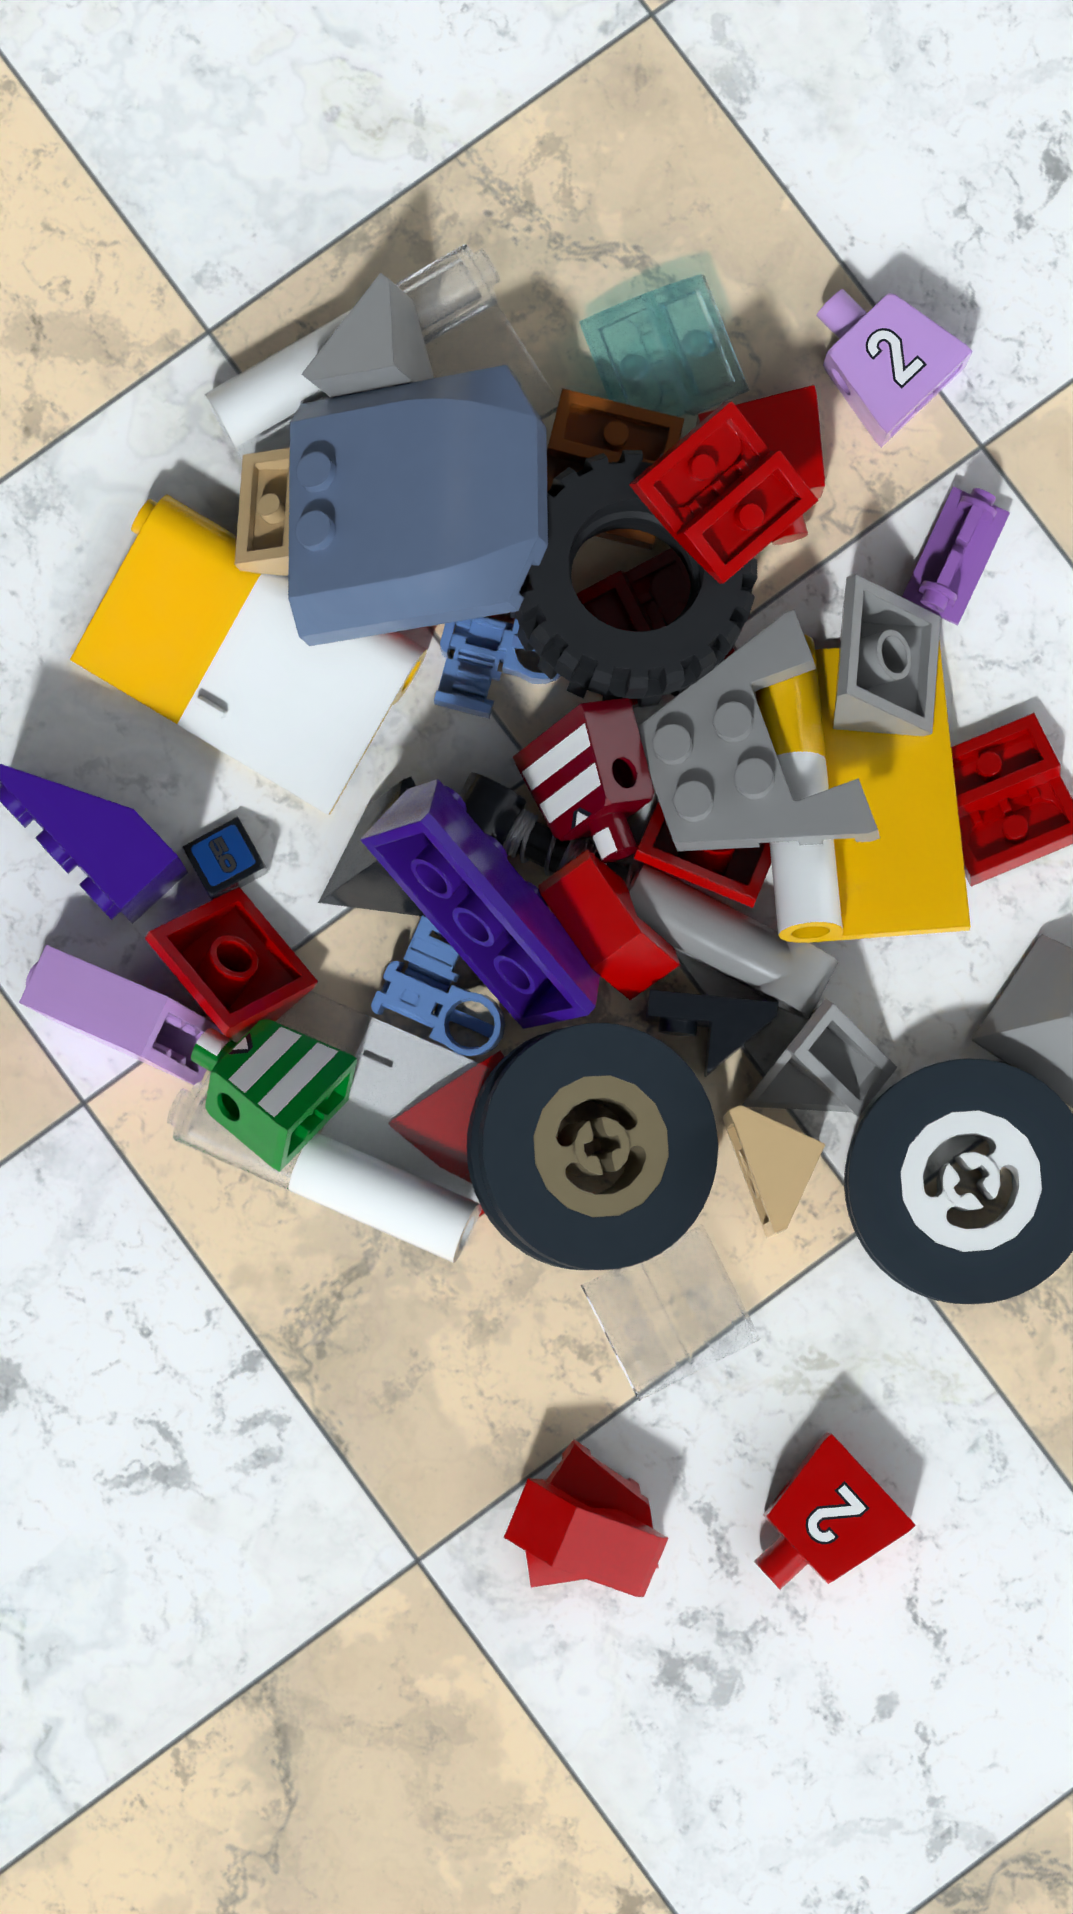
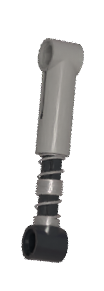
M471 772L459 793L466 804V812L484 833L494 837L504 847L508 856L511 855L514 858L519 854L521 863H526L530 860L544 867L546 876L554 874L587 849L601 860L596 846L590 844L589 841L586 842L585 839L560 841L555 838L549 827L537 822L538 815H534V813L524 809L527 801L516 792L478 773ZM615 861L604 863L625 881L636 915L676 950L752 988L756 994L765 1000L778 1002V1007L799 1017L810 1019L838 964L837 959L811 943H795L780 939L776 930L648 864H644L642 869L639 868L634 872L632 863L626 866Z

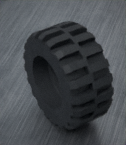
M623 450L620 460L617 462L609 463L607 456L602 453L586 458L583 470L576 473L575 470L568 467L554 477L551 489L547 492L548 547L540 565H531L519 591L524 600L519 611L510 612V617L518 620L520 626L517 636L525 651H532L534 649L539 655L540 660L537 667L550 679H553L557 674L569 681L568 692L584 699L588 690L603 695L602 701L622 698L637 699L639 707L658 705L663 695L671 693L674 697L678 696L689 686L712 671L724 660L728 652L732 650L750 615L755 596L752 594V588L757 580V559L752 558L725 583L719 584L674 539L629 486L635 478L653 463L642 462V450ZM616 529L639 530L664 541L681 558L690 578V595L682 613L667 626L643 632L621 630L597 619L584 607L572 586L571 571L573 560L584 542L597 534Z

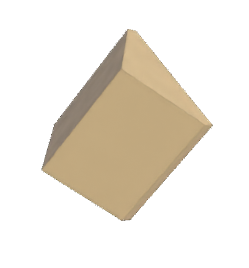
M742 1105L729 1109L722 1119L767 1238L788 1228L826 1144Z

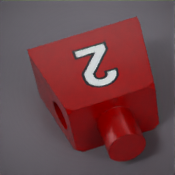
M826 1433L818 1440L763 1513L764 1517L781 1536L757 1557L754 1563L779 1590L806 1565H809L825 1583L829 1584L907 1534L916 1524L832 1433Z

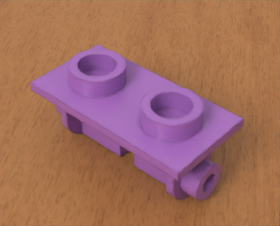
M953 486L902 595L903 598L958 626L1010 515V512L993 505L996 500L993 494L980 488H973L971 494Z

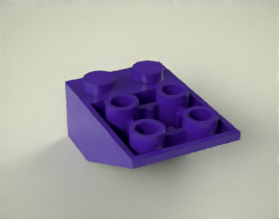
M0 764L1 804L24 828L34 820L38 823L43 831L35 839L68 874L78 866L87 875L79 885L111 920L122 912L133 924L188 873L178 855L134 809Z

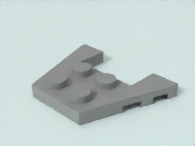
M795 609L784 613L719 663L712 671L689 686L638 726L651 780L677 851L760 847V843L798 841L799 845L823 844L824 840L855 838L856 842H871L880 839L878 828L859 778L801 800H793L754 696L755 691L816 669Z

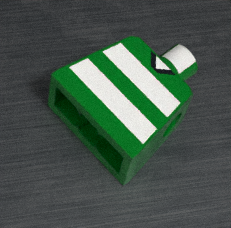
M270 1019L260 1020L238 1042L231 1040L213 1028H209L200 1036L191 1054L193 1062L211 1072L205 1103L208 1114L278 1172L301 1151L349 1100L357 1058L353 1055Z

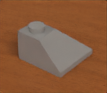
M1042 934L971 1040L1007 1065L1019 1068L1045 1083L1071 1108H1073V948Z

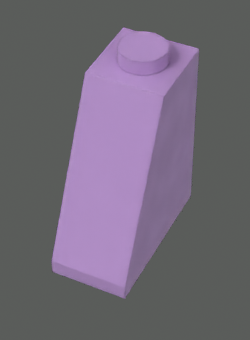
M49 945L45 946L39 961L30 969L26 979V988L19 1001L20 1004L52 1021L196 1087H199L206 1069L191 1060L193 1048L207 1029L213 1028L222 1033L215 1023L168 996Z

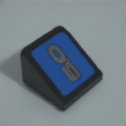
M238 816L182 846L211 900L238 887L241 888L268 873L267 867Z

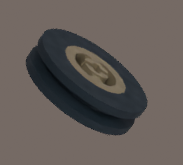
M586 1023L555 1029L537 1035L513 1049L492 1070L478 1093L470 1115L466 1145L467 1163L474 1192L483 1211L499 1233L513 1246L526 1255L555 1267L570 1270H613L634 1266L661 1254L677 1242L695 1222L709 1197L715 1178L718 1158L717 1128L710 1101L702 1084L692 1069L674 1050L655 1037L631 1027L610 1023ZM590 1100L606 1106L619 1119V1123L607 1117L569 1123L560 1131L558 1138H556L563 1118L574 1106L584 1101ZM598 1138L601 1150L594 1152L592 1156H587L584 1151V1144ZM627 1161L623 1174L612 1187L596 1195L577 1188L565 1174L566 1170L568 1173L578 1177L603 1175L605 1172L619 1170Z

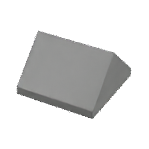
M857 574L846 577L833 729L911 736L930 735L933 732L941 616Z

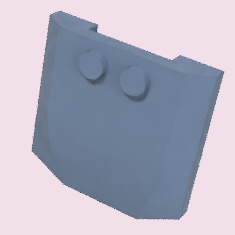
M507 365L300 404L290 421L288 599L298 636L307 645L315 646L519 611L524 597L519 593L531 565H540L548 547L547 432L541 417L522 390V385L517 376Z

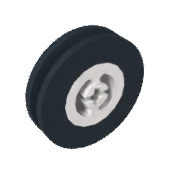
M968 1058L939 1062L924 1067L901 1079L887 1089L867 1110L852 1137L847 1153L844 1173L845 1201L850 1221L861 1245L875 1264L895 1282L914 1293L936 1301L953 1304L993 1303L1018 1296L1036 1287L1059 1269L1073 1251V1113L1052 1089L1036 1077L1014 1066L986 1059ZM971 1135L983 1139L989 1144L990 1149L986 1156L976 1152H969L953 1157L964 1171L967 1172L976 1168L980 1171L982 1178L978 1180L976 1186L986 1200L994 1199L998 1194L1000 1188L999 1172L1001 1168L1006 1167L1011 1172L1013 1189L1007 1207L995 1221L981 1228L963 1229L947 1221L946 1214L950 1208L959 1211H973L983 1208V1205L974 1194L958 1195L954 1186L958 1184L960 1178L950 1163L942 1165L939 1169L936 1179V1195L930 1197L924 1190L923 1174L929 1156L942 1142L954 1136Z

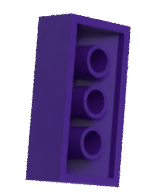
M439 779L407 789L365 833L360 841L523 1029L588 1016L596 1007L600 975L590 967L559 920L549 910L539 889L520 876L507 860V853L504 847L494 837L484 833L466 812V804L457 792L443 785Z

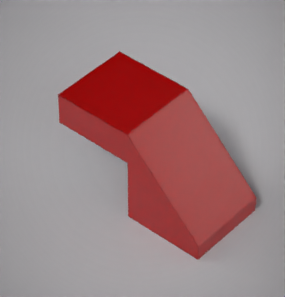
M588 849L538 885L541 896L590 967L629 1000L635 998L680 965L675 948L636 915L625 881Z
M532 1478L527 1479L503 1537L551 1567L635 1597L645 1596L669 1539L620 1509L591 1508L547 1481Z

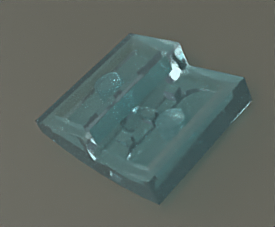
M703 274L644 293L579 321L609 400L680 417L684 414L695 416L749 391L707 279Z

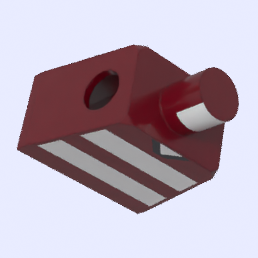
M622 698L580 703L515 754L513 759L553 836L560 841L592 837L601 861L603 863H610L621 860L637 851L638 847L627 818L652 801L654 788L630 699Z

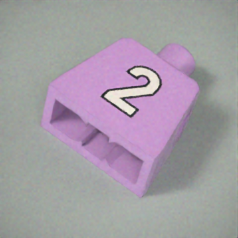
M841 289L824 304L816 315L839 338L826 354L823 363L824 369L874 441L881 448L966 367L973 352L965 343L893 293L885 295L867 313L844 289Z

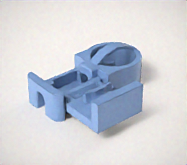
M489 617L445 623L440 641V649L446 661L438 691L436 690L434 704L490 719L494 701L487 699L492 679L500 681L501 674L505 673L520 677L532 684H547L556 681L561 675L557 674L553 679H550L544 673L532 672L524 668L518 661L515 650L516 648L524 649L517 636L520 626L517 619H515L514 624ZM450 650L455 651L453 659L448 658ZM499 662L503 663L502 672L497 671Z
M422 915L403 958L409 961L408 968L403 973L401 971L405 962L393 961L389 963L383 975L385 983L381 991H377L373 998L372 1010L375 1014L382 1015L386 1007L433 1028L429 1038L446 1045L457 1054L466 1056L486 1054L496 1048L503 1038L506 1026L504 1013L498 1003L487 995L470 992L457 985H452L449 992H447L451 982H457L460 976L453 972L460 955L450 944L431 936L432 931H435V934L443 937L429 919ZM462 1002H479L488 1008L494 1017L495 1026L455 1008ZM438 1003L437 1009H436V1011H435L434 1014H433L434 1008H435L436 1004ZM449 1021L462 1025L490 1039L481 1047L461 1046L450 1033Z

